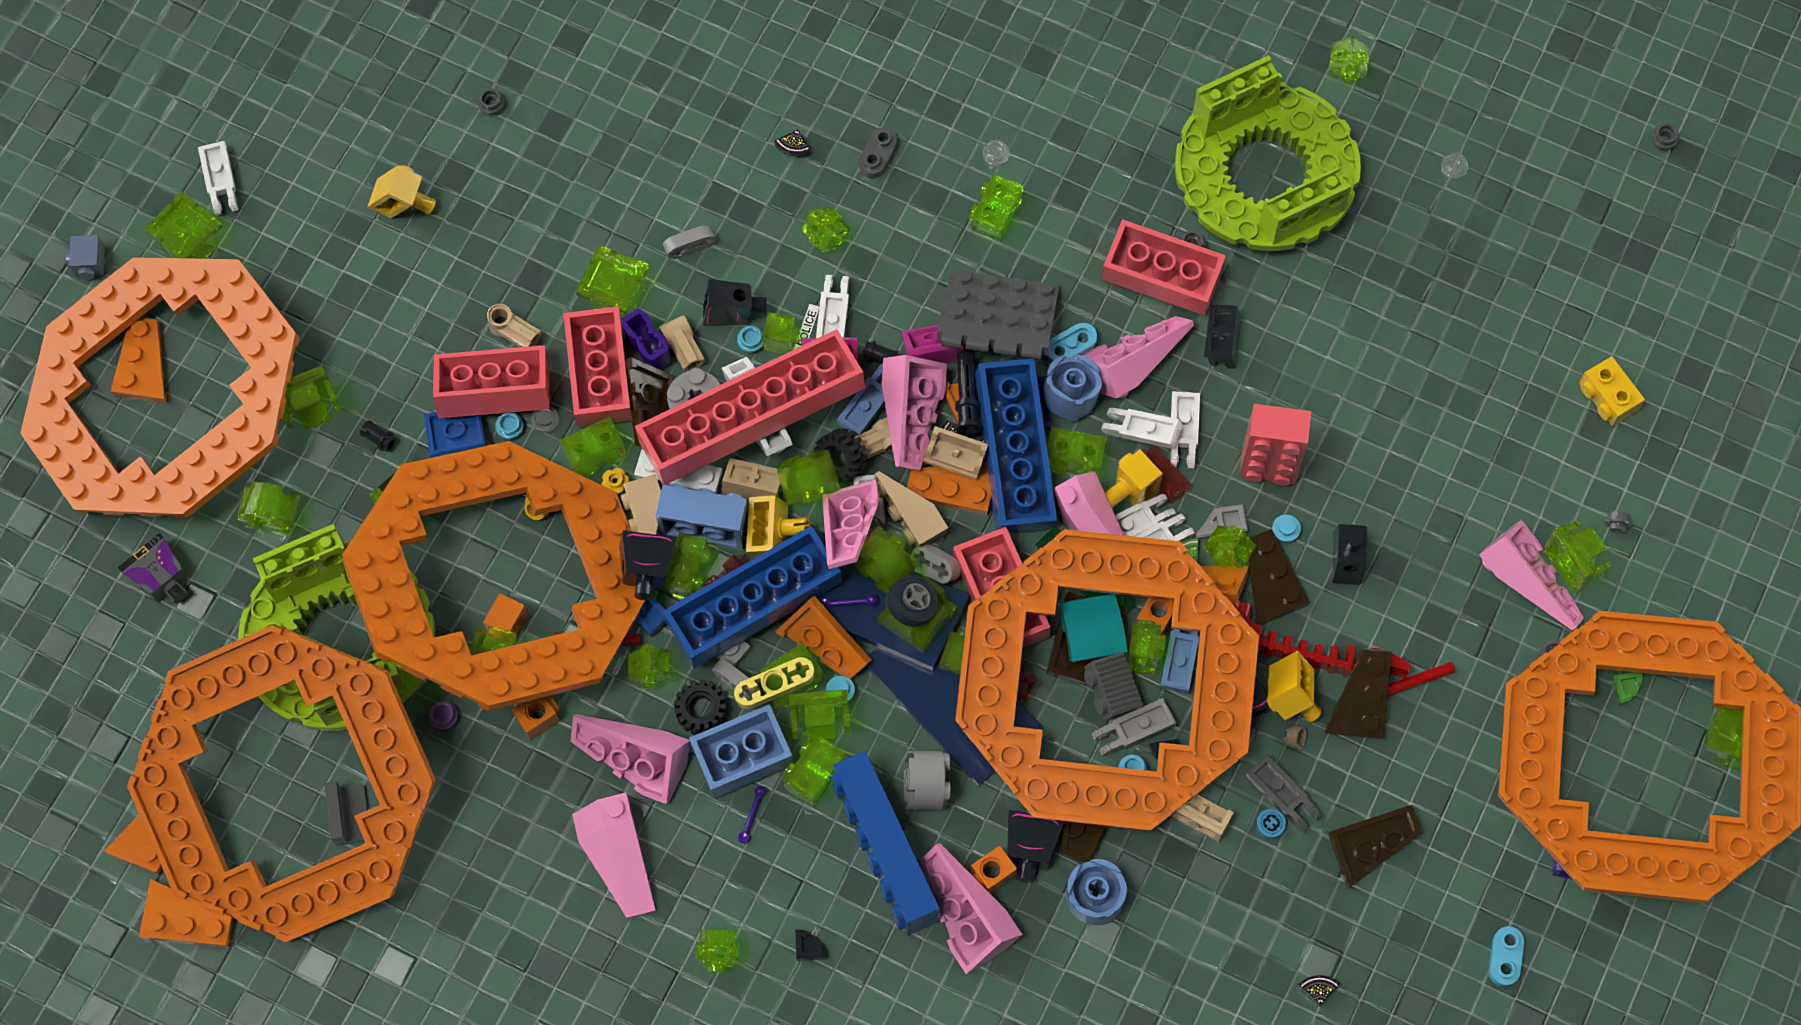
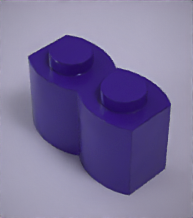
M637 308L622 318L626 340L634 350L639 352L643 363L659 370L671 363L665 338L653 329L651 319L643 310Z

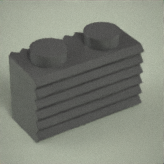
M1123 652L1092 661L1084 667L1086 670L1084 672L1085 682L1093 689L1095 709L1098 714H1102L1104 721L1128 714L1143 706Z

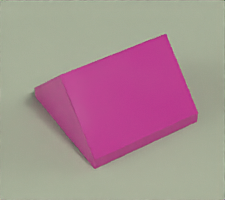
M939 325L902 331L906 355L947 365L957 363L956 356L964 351V344H961V348L941 346V340H937Z

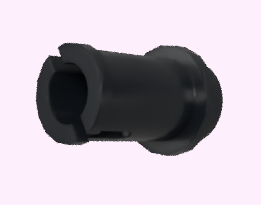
M873 340V342L867 341L862 357L867 358L866 361L868 362L871 359L883 364V358L898 356L899 351L877 345L876 341Z
M371 420L365 422L361 427L366 432L360 430V435L376 444L380 451L389 452L396 445L397 438L394 437V433L383 430Z

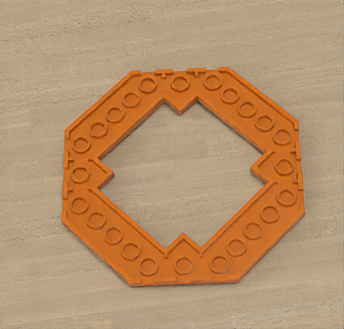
M133 257L46 326L20 434L69 504L79 514L98 512L104 515L125 516V514H138L147 517L169 515L177 518H188L277 447L279 438L277 429L279 420L283 419L287 400L284 396L287 384H290L294 367V362L292 361L294 349L298 347L300 337L239 259ZM163 299L178 316L200 300L251 367L229 385L243 405L157 474L154 473L146 460L141 456L119 473L70 404L72 400L91 386L78 367Z
M510 441L401 464L342 555V561L376 657L385 662H388V660L402 666L404 671L425 680L427 678L441 685V689L460 698L463 696L469 698L487 711L600 683L605 675V671L611 661H613L626 634L631 629L646 601L634 597L635 586L625 585L622 582L619 543L622 531H631L617 493ZM526 493L535 516L562 510L596 596V599L572 605L571 611L578 630L472 656L462 631L433 637L401 546L426 541L427 534L420 516Z
M1064 529L1052 541L1027 558L1018 568L993 585L989 591L968 605L955 721L1033 818L1152 831L1248 753L1259 635L1248 625L1239 611L1214 584V581L1193 559L1180 541ZM1058 588L1174 600L1171 629L1200 632L1189 746L1159 743L1157 772L1040 759L1043 730L1014 727L1026 613L1055 616Z
M1598 611L1588 622L1579 629L1576 628L1552 650L1544 653L1521 674L1513 677L1506 683L1498 797L1583 891L1706 904L1801 827V707L1797 703L1794 704L1783 693L1784 690L1768 673L1765 674L1754 663L1755 660L1739 643L1736 644L1725 633L1726 630L1716 621ZM1596 669L1714 680L1713 707L1743 710L1739 817L1710 815L1708 819V843L1588 831L1589 802L1559 799L1565 693L1594 696Z
M276 624L263 628L168 671L164 681L166 684L163 693L155 706L150 720L152 723L148 735L144 737L137 757L138 763L134 774L130 776L127 788L174 895L184 899L189 896L201 902L200 906L221 915L225 913L244 925L258 931L268 932L284 942L293 940L394 896L436 779L389 671ZM295 680L306 707L333 696L380 805L354 816L366 842L365 844L266 886L255 859L229 870L183 762L208 751L196 725L197 723Z

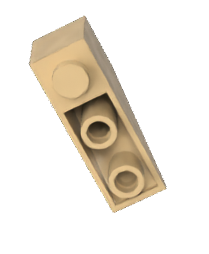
M880 471L875 473L874 480L876 479L878 483L879 497H885L890 505L887 507L890 516L895 522L899 521L904 528L902 534L910 546L914 544L915 547L930 544L947 533L948 526L933 503Z
M656 474L624 483L625 494H621L625 511L631 509L633 519L628 520L631 531L660 535L656 511L661 490Z

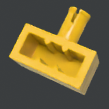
M397 165L377 178L367 207L389 218L395 217L411 206L428 215L432 212L436 200L418 192L422 176L414 173V170L410 167Z
M1140 449L1133 455L1128 453L1118 463L1116 484L1106 491L1105 495L1112 509L1124 498H1127L1133 506L1140 504L1144 500L1148 501L1159 493L1163 473Z
M775 495L749 497L746 552L755 558L786 541L787 536H794L805 530L806 527H810V519L808 517L788 519V504Z
M1296 651L1269 666L1267 703L1271 710L1278 712L1284 720L1301 713L1307 722H1313L1321 715V708L1314 703V668L1299 651Z

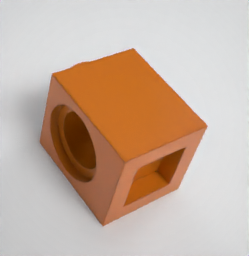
M500 593L483 621L488 631V636L499 642L506 640L512 643L528 616L525 605Z
M1149 597L1137 617L1135 627L1161 640L1172 621L1174 600ZM1159 608L1162 609L1166 615L1163 617H1155L1154 615H1152L1151 610Z
M549 696L523 702L513 708L512 712L529 739L532 740L559 722L556 712L560 709L554 699ZM535 710H545L543 717L539 719L531 718Z
M998 846L971 865V873L991 894L1014 878L1017 874V868L1001 846ZM993 866L1000 873L995 878H988L983 873L984 869Z

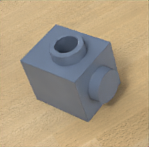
M98 235L71 236L70 251L66 252L67 267L71 268L75 276L81 279H93L96 276H104L105 246Z

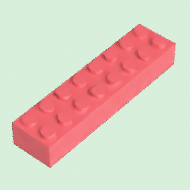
M836 329L636 425L635 429L639 443L662 484L667 485L865 389L863 371Z

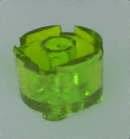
M829 450L809 452V456L804 457L797 455L777 464V475L787 504H794L801 500L804 503H811L819 500V494L821 493L829 494L841 489Z
M252 481L250 485L248 482H245L236 516L238 521L245 523L246 528L261 531L262 527L272 528V533L288 536L289 531L293 529L301 496L293 491L290 492V496L286 495L282 491L283 487L255 481Z
M878 526L865 538L858 560L854 562V565L865 578L870 576L877 581L874 584L875 587L888 594L891 585L899 578L910 575L919 566V563L912 555L906 553L903 549L906 545L898 535L892 534L889 536L884 529Z

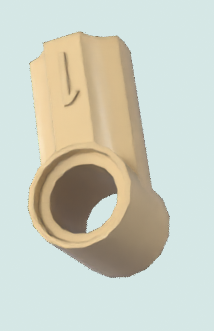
M495 304L487 312L489 329L493 335L504 337L518 347L536 346L541 331L513 314L507 305ZM499 317L507 319L504 323L501 324L494 322V320Z
M684 315L658 327L660 334L667 342L668 349H672L684 373L694 368H700L705 363L704 357L693 339L692 329Z
M887 417L875 423L871 430L854 437L855 439L858 437L862 439L859 444L860 446L865 445L866 450L863 451V454H867L868 459L882 452L887 454L893 452Z

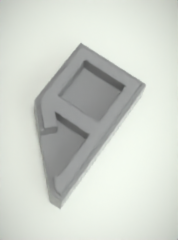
M1243 504L1215 508L1200 530L1197 531L1195 538H1198L1199 541L1247 534L1248 529Z

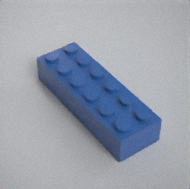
M1034 359L979 363L975 372L978 401L980 403L984 443L988 444L986 460L996 530L1006 527L1009 533L1052 529L1057 522Z
M810 526L663 611L664 619L693 668H696L802 607L813 596L817 598L842 583L841 571L838 567L828 568L826 547L813 527Z
M866 751L834 764V775L831 776L833 790L838 800L844 799L843 805L845 809L843 810L849 824H856V839L861 850H868L869 852L867 854L869 859L868 865L873 876H880L881 878L879 881L881 885L880 890L887 904L892 902L894 906L892 907V916L899 930L904 928L907 936L940 922V908Z

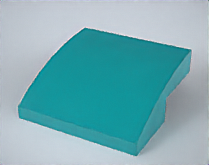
M1115 594L1059 603L1062 630L1066 632L1070 661L1075 662L1128 652L1123 622Z

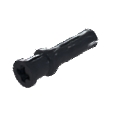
M963 351L956 356L959 400L955 404V410L958 412L956 432L961 435H975L981 431V424L978 422L977 412L980 410V403L975 399L974 354Z

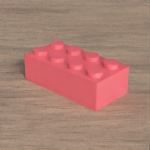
M1122 219L1103 265L1102 280L1205 316L1223 271L1226 255Z
M619 306L564 313L573 410L578 428L632 421L625 367L626 352L623 325Z
M545 345L435 354L433 399L438 419L550 409L549 363Z
M1254 404L1243 443L1239 477H1244L1251 482L1273 481L1276 485L1280 486L1295 484L1308 445L1311 411Z
M1006 527L953 547V557L957 559L960 565V575L972 602L980 598L993 585L1022 564ZM1026 613L1023 648L1049 638L1050 625L1045 615Z

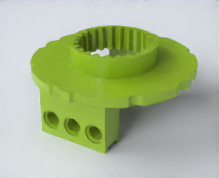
M1269 55L1197 89L1193 113L1181 131L1182 141L1177 143L1175 177L1178 189L1185 193V205L1190 211L1197 213L1198 222L1211 233L1234 245L1238 243L1246 244L1252 250L1281 251L1293 249L1300 242L1311 243L1318 239L1319 233L1332 230L1341 221L1354 200L1355 193L1353 189L1358 187L1361 163L1357 142L1350 138L1351 129L1348 123L1338 118L1336 109L1317 94L1302 87L1290 88L1285 82H1281L1282 75L1274 68ZM1253 138L1258 142H1262L1263 138H1267L1269 143L1277 139L1280 146L1287 143L1288 150H1296L1295 157L1302 158L1300 165L1305 167L1303 172L1305 179L1303 184L1295 188L1291 186L1286 189V192L1270 200L1268 198L1264 201L1260 200L1255 204L1253 197L1245 200L1243 198L1244 192L1236 193L1237 186L1235 184L1230 185L1231 176L1227 175V163H1229L1230 155L1235 154L1236 148H1242L1243 142L1250 145Z
M334 524L252 558L261 580L250 595L252 600L250 606L243 610L238 640L273 624L303 635L300 628L308 626L305 619H313L315 617L314 610L324 611V604L327 603L330 607H334L337 600H339L341 605H345L347 600H349L352 606L357 605L342 561L343 552L350 542L343 541ZM410 570L433 637L435 638V621L433 614L428 612L430 604L428 596L424 589L417 587L418 580ZM374 652L372 654L373 658L366 660V662L389 671L403 703L413 693L422 679L404 671L402 666L389 660L385 662L377 658ZM295 680L258 696L269 709L291 723L301 721L305 728L321 731L347 730L333 696L306 707Z

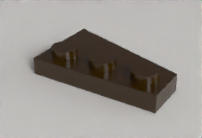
M631 357L625 359L634 440L635 446L643 449L639 443L635 426L669 410L667 391L674 381V376Z
M1270 529L1246 539L1245 547L1251 578L1256 624L1264 625L1308 606L1309 601L1273 530Z
M1067 592L1064 602L1088 597ZM1060 616L1045 674L1088 686L1084 679V672L1086 671L1084 667L1092 661L1100 659V657L1075 662L1070 661L1066 632L1062 630Z
M1361 648L1341 697L1336 703L1332 717L1324 730L1325 733L1383 738L1391 651Z
M1409 805L1328 832L1347 889L1412 841L1422 831L1413 806Z
M1064 822L1061 856L1079 864L1090 861L1106 826Z

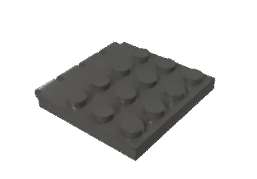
M951 270L938 326L937 340H941V346L961 348V344H966V349L988 352L989 348H994L993 353L1016 356V352H1022L1021 357L1041 360V355L1047 356L1059 285L1027 281L1019 278L999 277L991 274H978L963 270Z

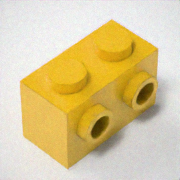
M1612 356L1586 371L1579 382L1583 394L1587 398L1592 399L1597 406V411L1601 418L1607 420L1611 426L1639 411L1645 401L1644 397Z

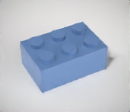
M673 483L671 486L662 485L656 511V520L660 535L743 550L748 526V505L746 499L735 493L721 495L715 494L710 489L700 488L692 490L687 489L682 484Z
M770 704L689 738L692 750L713 799L794 765L792 754Z

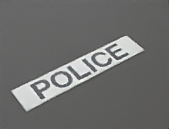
M809 304L794 349L802 346V338L810 337L820 308L819 306Z

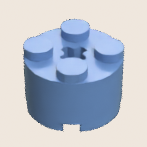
M1076 354L1074 357L1060 356L1050 364L1042 388L1041 399L1051 412L1071 422L1077 421L1093 410L1102 386L1098 366L1091 359Z
M1093 859L1080 864L1072 871L1068 880L1066 890L1068 909L1077 919L1091 925L1108 924L1118 916L1123 908L1127 894L1126 881L1119 868L1109 861ZM1095 888L1101 889L1097 897L1092 895V891Z

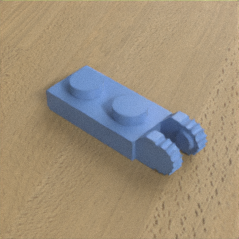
M883 364L878 367L871 378H867L864 382L865 389L855 394L837 419V424L847 428L850 432H855L856 436L866 431L885 405L882 385L879 384L882 380Z
M1173 629L1171 631L1160 688L1184 693L1189 692L1199 641L1198 631H1191V635L1181 633L1180 629Z

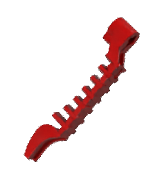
M1240 600L1237 601L1236 605L1233 604L1248 625L1259 635L1258 652L1264 653L1266 657L1271 658L1275 656L1283 659L1299 651L1314 670L1323 669L1327 670L1329 674L1338 673L1342 674L1344 678L1349 677L1354 666L1355 645H1348L1346 647L1345 660L1343 661L1338 659L1339 646H1331L1328 657L1323 655L1324 646L1322 644H1316L1314 652L1307 651L1308 641L1305 640L1299 641L1298 648L1292 647V636H1284L1283 644L1276 643L1278 635L1276 631H1270L1268 636H1263L1262 625H1258L1250 619L1251 604L1243 603ZM1371 648L1373 650H1382L1379 648ZM1391 653L1389 674L1406 678L1410 671V664Z

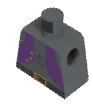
M160 533L117 567L129 582L156 602H160L168 596L177 604L184 600L188 594L181 585L187 580L188 575Z

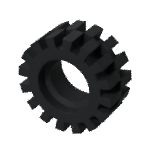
M838 428L822 436L816 442L818 446L814 447L813 452L818 453V455L814 456V461L820 462L817 465L818 470L823 468L824 472L822 475L824 477L830 475L829 480L832 482L837 480V483L845 482L860 474L867 465L864 461L868 459V455L863 454L866 447L859 444L862 439L860 437L855 439L856 433L853 431L848 433L847 428ZM836 447L844 454L845 464L839 460L836 454Z
M695 680L690 681V686L687 687L685 684L682 686V692H677V700H674V711L678 723L683 726L686 732L690 730L691 734L697 735V732L707 731L723 724V719L726 720L727 704L725 696L719 687H715L713 682L710 681L707 684L705 680H700V683H695ZM705 698L711 702L712 709L707 716L699 718L691 714L690 705L695 699Z

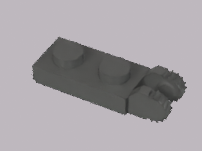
M1269 755L1264 756L1246 773L1245 776L1285 818H1289L1290 822L1299 831L1304 833L1309 829L1306 821L1295 811L1299 805L1302 806L1303 810L1312 819L1317 821L1322 817L1319 810L1307 798L1308 795Z

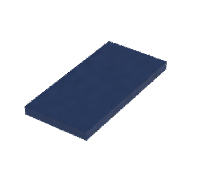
M815 530L826 547L825 533ZM861 549L857 562L838 567L841 571L842 583L817 597V599L827 598L829 601L868 598L869 595H876L878 602L874 606L868 603L830 606L827 610L850 636L934 671L969 601V594ZM903 576H920L927 580L936 591L938 596L937 611L934 617L924 625L917 627L905 626L898 622L889 611L887 606L888 591L891 585Z
M952 633L934 671L877 647L868 655L872 660L865 667L979 787L996 771L955 721L964 645ZM1017 701L1014 727L1042 730V726Z

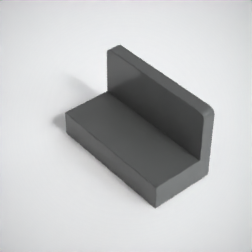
M336 781L324 783L331 840L336 846L365 841L354 817L368 810L365 786L363 784L340 787Z

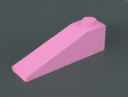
M1175 316L1145 328V334L1126 335L1120 338L1122 342L1109 348H1107L1106 344H1103L1083 354L1082 356L1091 359L1100 370L1102 386L1099 393L1115 399L1125 397L1128 391L1137 387L1194 326L1193 320Z
M908 355L883 358L882 390L896 467L916 471L921 469L930 441L928 437L930 426L936 422L938 415L935 411L938 401L943 400L945 394L947 364Z
M1095 471L1076 475L1054 488V502L1062 520L1070 530L1124 535Z
M876 479L822 494L827 565L829 569L857 562L879 503Z
M1520 520L1479 554L1486 569L1493 572L1501 581L1573 630L1581 623L1584 617L1568 590L1564 586H1559L1556 582L1555 573L1557 571L1552 564L1547 565L1540 555V552L1544 550L1525 523Z
M579 714L573 716L570 742L594 760H602L614 769V775L618 778L624 777L634 784V790L641 795L664 804L669 803L687 767L690 740L663 730Z
M626 792L598 799L572 814L579 844L626 918L630 919L656 912L631 805Z
M941 843L936 844L920 860L926 881L933 896H936L941 910L940 922H945L950 937L947 940L950 951L966 974L971 973L1004 952L1022 936V933L1006 909Z

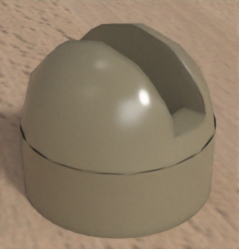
M1296 725L1287 727L1284 730V733H1287V735L1282 737L1285 745L1293 749H1303L1307 740L1305 727Z

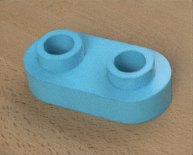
M1079 323L1051 338L1046 356L1048 361L1052 363L1056 358L1060 357L1055 354L1057 350L1063 351L1064 355H1066L1065 357H1074L1075 354L1083 355L1092 350L1097 341L1095 328L1087 323ZM1080 337H1085L1088 341L1085 343H1081L1078 341V339Z
M1506 926L1499 929L1492 940L1489 977L1493 983L1500 987L1513 985L1521 973L1524 937L1514 927ZM1507 936L1513 938L1514 945H1507L1504 938ZM1501 966H1508L1511 971L1510 974H1503Z

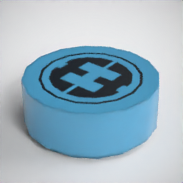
M1276 809L1264 810L1256 820L1258 833L1267 839L1279 837L1286 827L1285 817Z

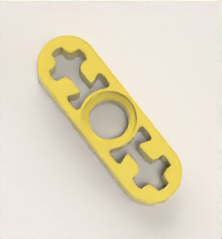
M799 657L740 682L734 690L737 704L743 709H753L809 685L815 676L813 664L807 658ZM798 666H802L803 669H809L806 671V677L801 678L800 675L792 676V684L788 685L787 677L784 674L785 671H788L789 676L797 673L796 668ZM773 676L780 677L783 680L782 687L775 691L768 689L766 686L767 680ZM761 682L762 689L766 695L761 696V692L757 691L752 694L753 699L751 701H747L746 698H740L744 695L743 690L748 689L750 692H754L759 689L757 683Z

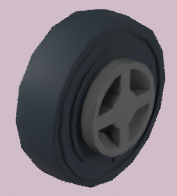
M908 575L899 578L891 585L887 594V606L898 622L905 626L917 627L926 624L934 617L938 608V596L933 586L927 580L920 576Z

